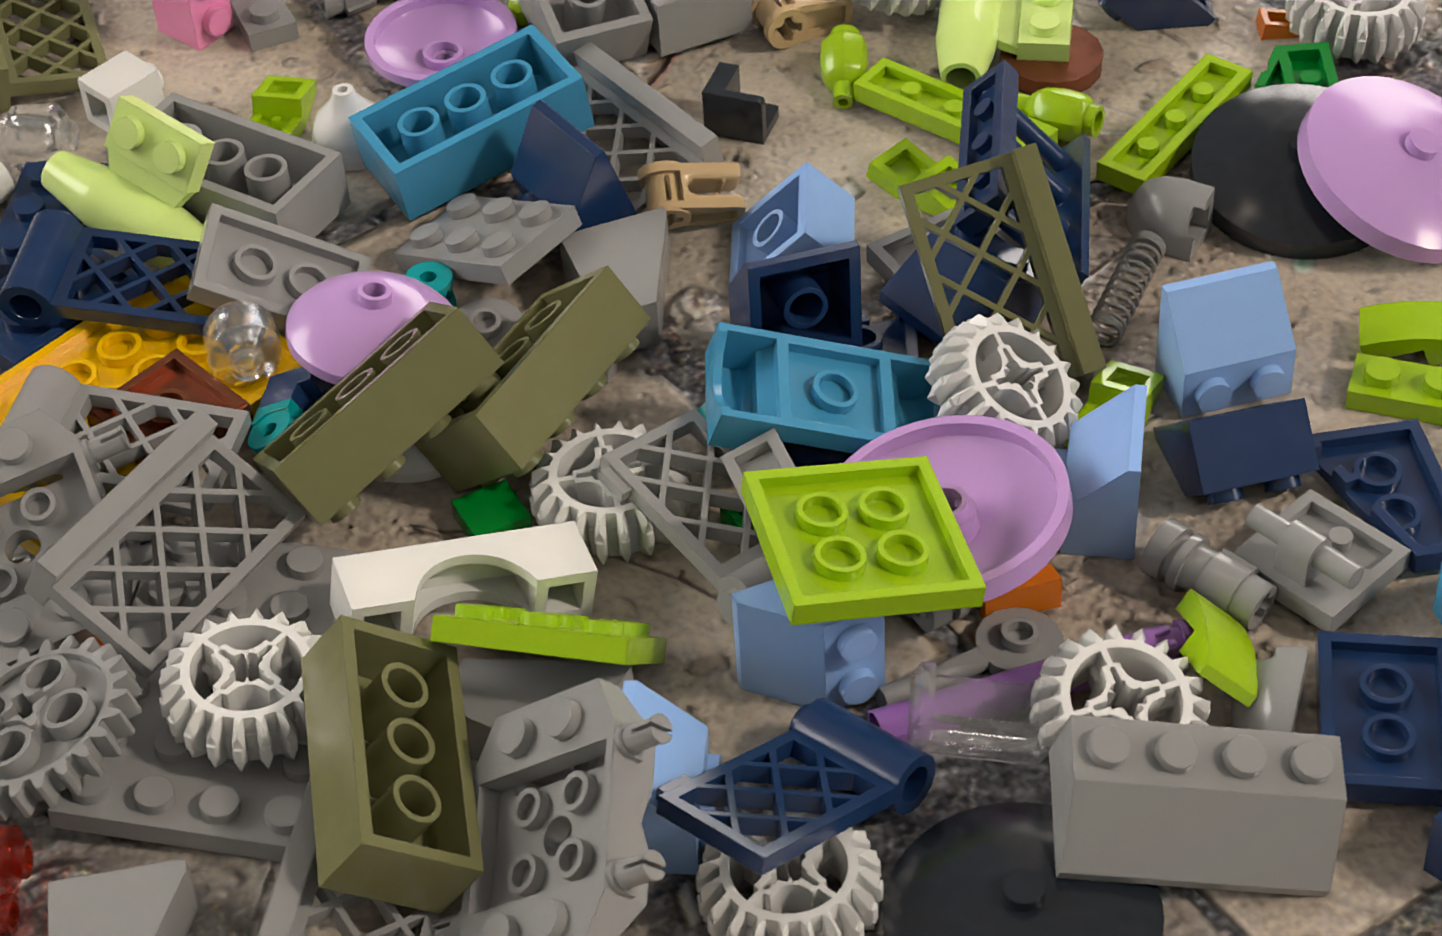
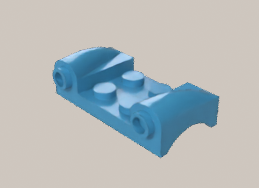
M718 322L705 352L707 443L710 446L735 449L775 428L782 442L854 454L864 445L889 431L910 423L937 417L940 406L927 399L932 386L924 378L931 364L929 359Z

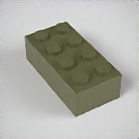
M608 265L542 293L493 348L505 363L493 373L497 379L492 387L471 402L466 398L448 413L452 420L441 433L427 442L420 438L414 443L415 446L456 493L481 485L482 488L498 482L503 476L512 473L515 477L525 475L543 458L544 453L540 448L546 441L564 432L575 421L577 416L573 410L580 401L592 397L604 387L609 379L605 374L609 367L625 359L637 348L640 341L636 336L650 321V316Z
M430 301L254 456L252 460L282 493L307 513L306 517L320 526H323L329 519L333 524L347 517L359 505L361 499L357 494L374 479L379 483L387 480L404 465L406 457L403 453L420 438L427 442L441 433L452 420L448 413L466 398L471 402L489 390L497 379L493 373L505 362L458 307Z
M340 615L301 659L319 887L441 914L484 873L457 647Z

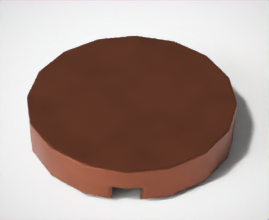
M1072 25L1069 62L1017 60V55L1003 50L1000 51V62L1005 59L1019 73L1018 91L1032 95L1037 90L1047 87L1066 88L1082 92L1090 88L1101 76L1103 48L1098 38L1086 29Z

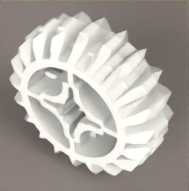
M1286 0L1285 19L1290 22V32L1300 35L1301 44L1328 42L1331 54H1334L1335 60L1340 57L1351 58L1355 64L1360 59H1368L1372 63H1378L1381 56L1394 60L1398 53L1410 51L1412 43L1417 42L1419 34L1423 31L1427 5L1426 0Z
M998 312L989 318L978 314L966 322L963 321L959 326H954L934 349L933 355L929 359L931 364L929 371L924 377L932 386L927 399L940 406L937 417L978 415L1010 421L1035 432L1055 450L1056 448L1062 449L1066 445L1065 441L1070 435V425L1079 420L1077 417L1078 412L1084 405L1075 396L1080 383L1067 375L1071 363L1058 359L1054 353L1056 345L1047 346L1041 341L1039 329L1028 332L1024 330L1019 318L1006 322L1004 317Z
M619 420L613 428L601 429L595 422L591 432L582 433L572 429L568 442L553 440L550 453H544L543 458L536 466V470L531 472L530 505L532 515L535 516L538 526L575 521L590 555H597L602 565L610 556H622L628 563L631 554L640 551L651 556L655 543L671 544L669 539L629 498L620 502L598 479L602 455L647 433L644 425L640 424L632 430L624 429ZM672 444V450L680 451L678 444ZM634 461L626 465L636 476L660 480L661 465L642 461ZM669 467L668 481L692 485L691 470ZM665 499V506L674 516L687 518V513L691 512L692 503Z
M257 608L250 618L238 619L230 610L224 623L216 624L205 619L203 629L201 630L202 634L184 632L181 648L168 650L167 667L161 669V677L159 678L161 714L163 718H166V723L169 725V731L174 736L175 742L185 743L186 749L189 750L192 758L207 754L214 768L221 765L227 759H233L241 772L247 762L251 760H260L268 769L275 755L283 754L294 760L298 750V743L308 745L301 659L322 635H311V631L308 630L305 621L289 625V621L286 619L283 611L270 620L264 619ZM292 678L297 682V685L292 691L284 688V684ZM208 686L212 687L213 693L207 699H203L201 697L202 693Z
M1116 624L1107 630L1104 639L1089 628L1081 635L1078 643L1067 638L1060 645L1056 656L1051 655L1050 658L1045 660L1040 671L1041 677L1034 683L1031 691V701L1035 704L1032 706L1029 718L1030 725L1040 728L1035 738L1037 749H1050L1070 715L1154 721L1155 718L1165 715L1167 723L1210 726L1206 723V720L1211 712V701L1200 698L1204 689L1203 677L1185 676L1189 668L1188 656L1175 660L1170 659L1167 656L1169 650L1167 639L1158 643L1156 647L1145 644L1143 628L1135 632L1131 640L1122 637ZM1088 681L1092 689L1089 696L1090 700H1087L1084 708L1074 711L1070 692L1078 685Z
M743 809L741 811V813H749ZM763 810V815H773V810ZM786 812V816L817 818L821 816V814ZM851 827L762 876L706 843L705 851L702 855L703 864L699 865V871L696 873L697 892L700 893L697 896L699 914L703 917V922H707L708 932L711 936H864V931L874 930L875 923L878 920L880 901L883 900V880L880 879V859L877 857V851L870 850V841L866 836L865 830L852 831ZM744 835L762 847L777 839L776 837ZM830 873L842 884L837 893L827 887L825 878ZM744 880L752 884L754 888V894L748 900L743 898L737 891Z

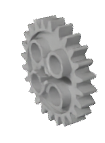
M69 635L59 649H56L51 640L47 639L43 642L36 655L31 656L24 647L19 651L17 663L9 667L5 662L0 661L1 821H6L16 807H18L25 818L31 817L38 801L45 800L51 809L57 807L61 791L68 788L72 793L80 794L82 792L81 778L86 774L101 777L105 773L99 762L104 757H120L123 753L115 741L119 738L134 735L136 730L128 719L142 713V708L135 700L142 694V690L134 680L136 675L121 654H117L111 644L107 643L100 646L96 639L90 636L80 645L73 635Z

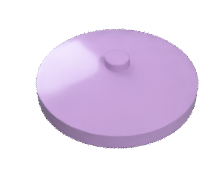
M1361 76L1333 84L1324 90L1303 118L1298 132V158L1304 177L1313 194L1337 222L1367 244L1402 259L1420 263H1442V98L1417 85L1388 77Z
M952 415L925 419L901 426L877 437L861 447L844 462L928 457L987 587L983 602L1008 593L1042 570L1062 546L1072 522L1073 499L1067 470L1061 457L1041 436L1010 421L978 415Z

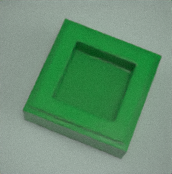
M505 479L451 501L453 516L467 537L532 527L531 515Z

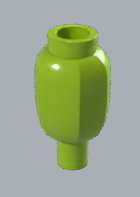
M841 24L834 27L830 35L823 39L821 43L820 69L823 83L833 93V105L838 109L852 107L853 83L868 71L869 65L867 43L860 34V31L855 26L849 24Z
M1047 87L1037 90L1032 95L1018 93V108L1026 116L1058 128V140L1071 142L1083 133L1086 136L1097 137L1102 130L1105 119L1104 107L1094 104L1092 98L1083 92L1066 88Z

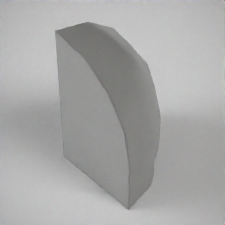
M1169 176L1146 180L1134 191L1127 207L1125 220L1129 233L1133 235L1143 230L1154 232L1163 239L1166 245L1164 255L1190 263L1211 231L1215 187L1184 178ZM1145 238L1137 239L1140 243L1153 246L1160 253L1159 247L1155 242Z
M1276 647L1274 657L1257 661V698L1249 708L1233 698L1231 705V723L1233 728L1294 732L1304 689L1309 647Z

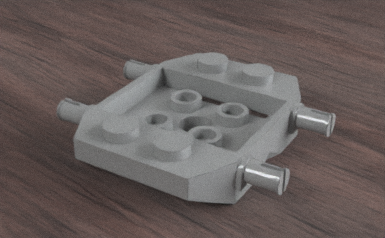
M39 408L0 426V497L61 471L63 479L45 487L32 488L23 497L0 506V661L5 662L9 667L17 663L19 651L24 647L33 656L38 654L41 645L47 639H50L56 649H59L69 635H73L78 643L84 642L90 636L95 637L53 600L50 599L42 606L25 592L24 588L36 561L106 496L104 486L98 474L101 471L99 462L132 449L121 425L90 440L86 438L80 440L74 433ZM30 539L40 540L41 547L39 553L33 560L24 564L13 563V554L19 544ZM124 540L119 545L121 565L138 566L153 558L151 541L132 540L127 542ZM163 541L165 553L172 551L171 545L168 543L169 541ZM109 556L100 565H109ZM83 580L73 590L91 606H113L111 580ZM123 580L125 606L132 605L140 585V580Z
M596 678L496 717L474 770L473 778L484 873L464 891L462 909L458 914L445 918L442 917L434 921L432 927L439 930L432 931V935L620 936L647 905L648 883L659 881L665 875V871L659 869L666 867L662 855L656 850L648 849L642 827V819L653 788L655 746L666 744L672 739V735L666 733L673 731L669 719L665 715L657 713L643 720L620 687L601 678ZM605 755V765L586 772L581 770L573 771L565 779L538 789L534 787L526 788L529 782Z

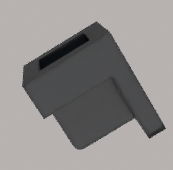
M724 62L718 63L702 91L704 126L717 135V137L764 145L779 118V107L774 104L765 103V99L762 96L741 92L739 65Z

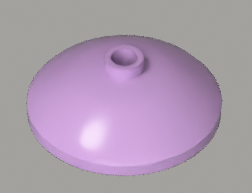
M399 0L386 7L371 21L365 33L364 45L371 67L382 77L407 88L518 30L514 15L498 0Z
M386 271L344 273L318 283L303 293L293 303L286 319V341L292 356L304 369L314 376L336 385L430 301L452 305L444 296L427 284L406 275Z

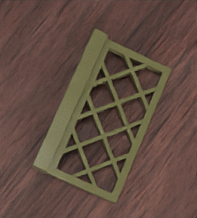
M0 0V113L11 112L10 97L78 91L80 89L77 79L90 71L77 72L72 69L78 64L95 69L107 61L88 0H37L45 3L40 9L28 5L27 3L31 0ZM63 10L75 16L67 20L56 14ZM13 14L25 20L20 24H16L6 19ZM42 25L55 31L47 36L35 30ZM69 37H73L83 41V43L76 47L64 41ZM22 41L33 47L26 52L13 46ZM50 52L63 58L54 63L43 57ZM27 69L41 73L40 76L18 77Z
M1036 142L1013 149L1006 154L901 185L897 188L943 336L955 326L952 315L963 296L990 310L992 313L989 317L998 312L1008 321L1019 318L1024 329L1028 332L1039 329L1042 339L1056 345L1060 361L1071 363L1067 372L1068 377L1075 378L1107 368ZM1000 169L1008 193L999 210L996 211L968 195L979 175ZM968 179L962 192L949 186V184ZM936 189L957 200L943 228L921 218L914 195ZM963 204L993 219L979 248L949 233ZM1010 204L1012 205L1016 221L1005 216ZM1000 223L1021 234L1025 249L1015 267L986 252ZM926 231L938 236L932 249ZM944 241L974 256L960 285L938 273L935 258ZM1028 259L1034 277L1022 271ZM981 260L1011 275L996 304L967 289ZM1018 279L1039 291L1042 306L1033 323L1003 308ZM943 286L956 292L949 305ZM1045 316H1047L1052 333L1040 328Z

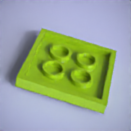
M927 456L743 472L740 492L791 626L981 607L983 605L987 587Z
M456 603L454 615L433 614L430 641L621 665L665 663L667 638L649 636L651 625L649 623L616 619L596 620L588 619L589 616L558 612H530L525 608L490 604L472 605Z

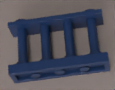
M1004 59L963 89L958 168L1006 154L1013 149L1022 147L1016 141V137L1025 145L1036 142L1077 275L1082 285L1085 279L1089 277L1090 139L1083 133L1061 148L1018 108L1019 73ZM998 169L979 175L968 196L998 211L1008 193L1001 170ZM968 179L957 182L958 191L962 192ZM963 204L954 225L971 238L987 226H990L993 219ZM1010 204L1005 216L1016 221L1012 205ZM1000 223L999 228L1021 248L1025 249L1021 234Z

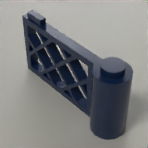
M56 209L42 210L37 212L32 218L0 291L1 311L14 322L29 327H40L48 324L54 316L221 338L229 313L215 308L211 317L187 314L183 308L196 303L187 299L189 288L171 296L163 287V285L185 275L191 280L199 241L83 227L73 215ZM94 248L115 250L120 253V256L98 266L90 258ZM157 256L170 257L175 261V263L153 273L143 262ZM130 268L140 277V279L118 289L108 279ZM95 284L105 293L91 301L73 299L75 293ZM150 291L160 300V302L147 308L131 307L128 301Z
M820 698L811 704L802 706L795 713L788 732L693 779L684 774L657 787L656 800L658 802L656 813L762 876L886 808L900 815L911 813L928 794L934 780L936 763L934 757L830 700ZM793 757L807 766L778 763ZM739 782L769 784V788L734 785ZM781 785L816 788L817 792L782 790ZM830 789L851 790L859 795L830 793ZM693 805L724 807L725 812L700 810ZM737 808L773 810V815L737 813ZM786 812L821 814V816L817 818L786 816ZM744 835L776 837L777 839L762 847Z

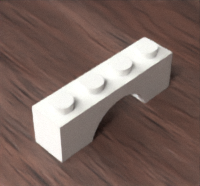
M575 521L333 557L330 606L335 620L340 615H344L411 635L414 634L415 628L421 619L432 610L448 603L465 600L486 601L502 606L525 608L530 612H558L592 616L598 570Z

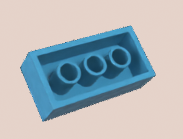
M533 24L348 117L363 164L410 221L513 168L532 105L538 100H543L581 132L595 125L583 77Z

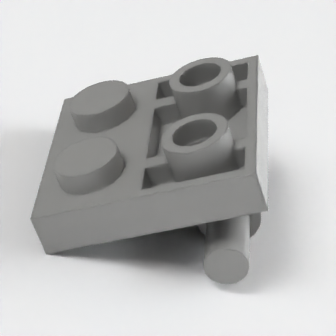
M1312 489L1307 490L1278 515L1261 504L1255 505L1247 515L1246 525L1257 532L1232 552L1260 569L1258 576L1277 587L1276 601L1323 631L1333 632L1408 568L1411 554L1409 548Z

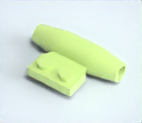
M941 0L935 38L940 80L960 89L966 88L988 71L996 48L1017 55V60L1069 62L1074 0Z
M134 95L119 96L104 144L108 148L109 166L63 150L52 155L46 162L41 174V183L44 188L90 228L200 242L204 225L182 206L196 192L200 191L215 142ZM162 256L146 261L160 269L175 263L172 258Z

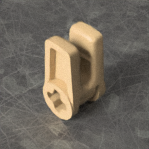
M752 0L753 23L760 28H764L765 38L773 47L778 49H788L796 44L830 34L831 30L838 25L851 24L853 13L852 0Z
M664 160L646 164L637 171L639 186L645 189L647 207L643 212L664 207L667 212L668 230L683 226L733 223L746 211L745 199L742 195H720L722 191L734 190L739 184L741 171L740 164L737 162L681 163ZM715 192L714 195H697V194H694V193Z

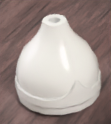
M340 83L333 87L329 100L316 114L313 123L312 142L341 152L345 172L360 171L367 167L363 164L348 117L375 103L359 95L351 84Z

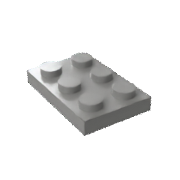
M469 193L451 200L446 206L447 211L432 223L424 224L412 231L409 235L410 240L396 250L393 255L401 272H407L409 268L422 262L435 261L449 266L453 272L454 279L509 286L578 229L582 223L573 205L552 204L545 200L535 202L512 200L510 197H479Z
M212 203L205 217L187 299L286 332V319L289 310L303 293L328 278L344 273L369 271L371 257Z

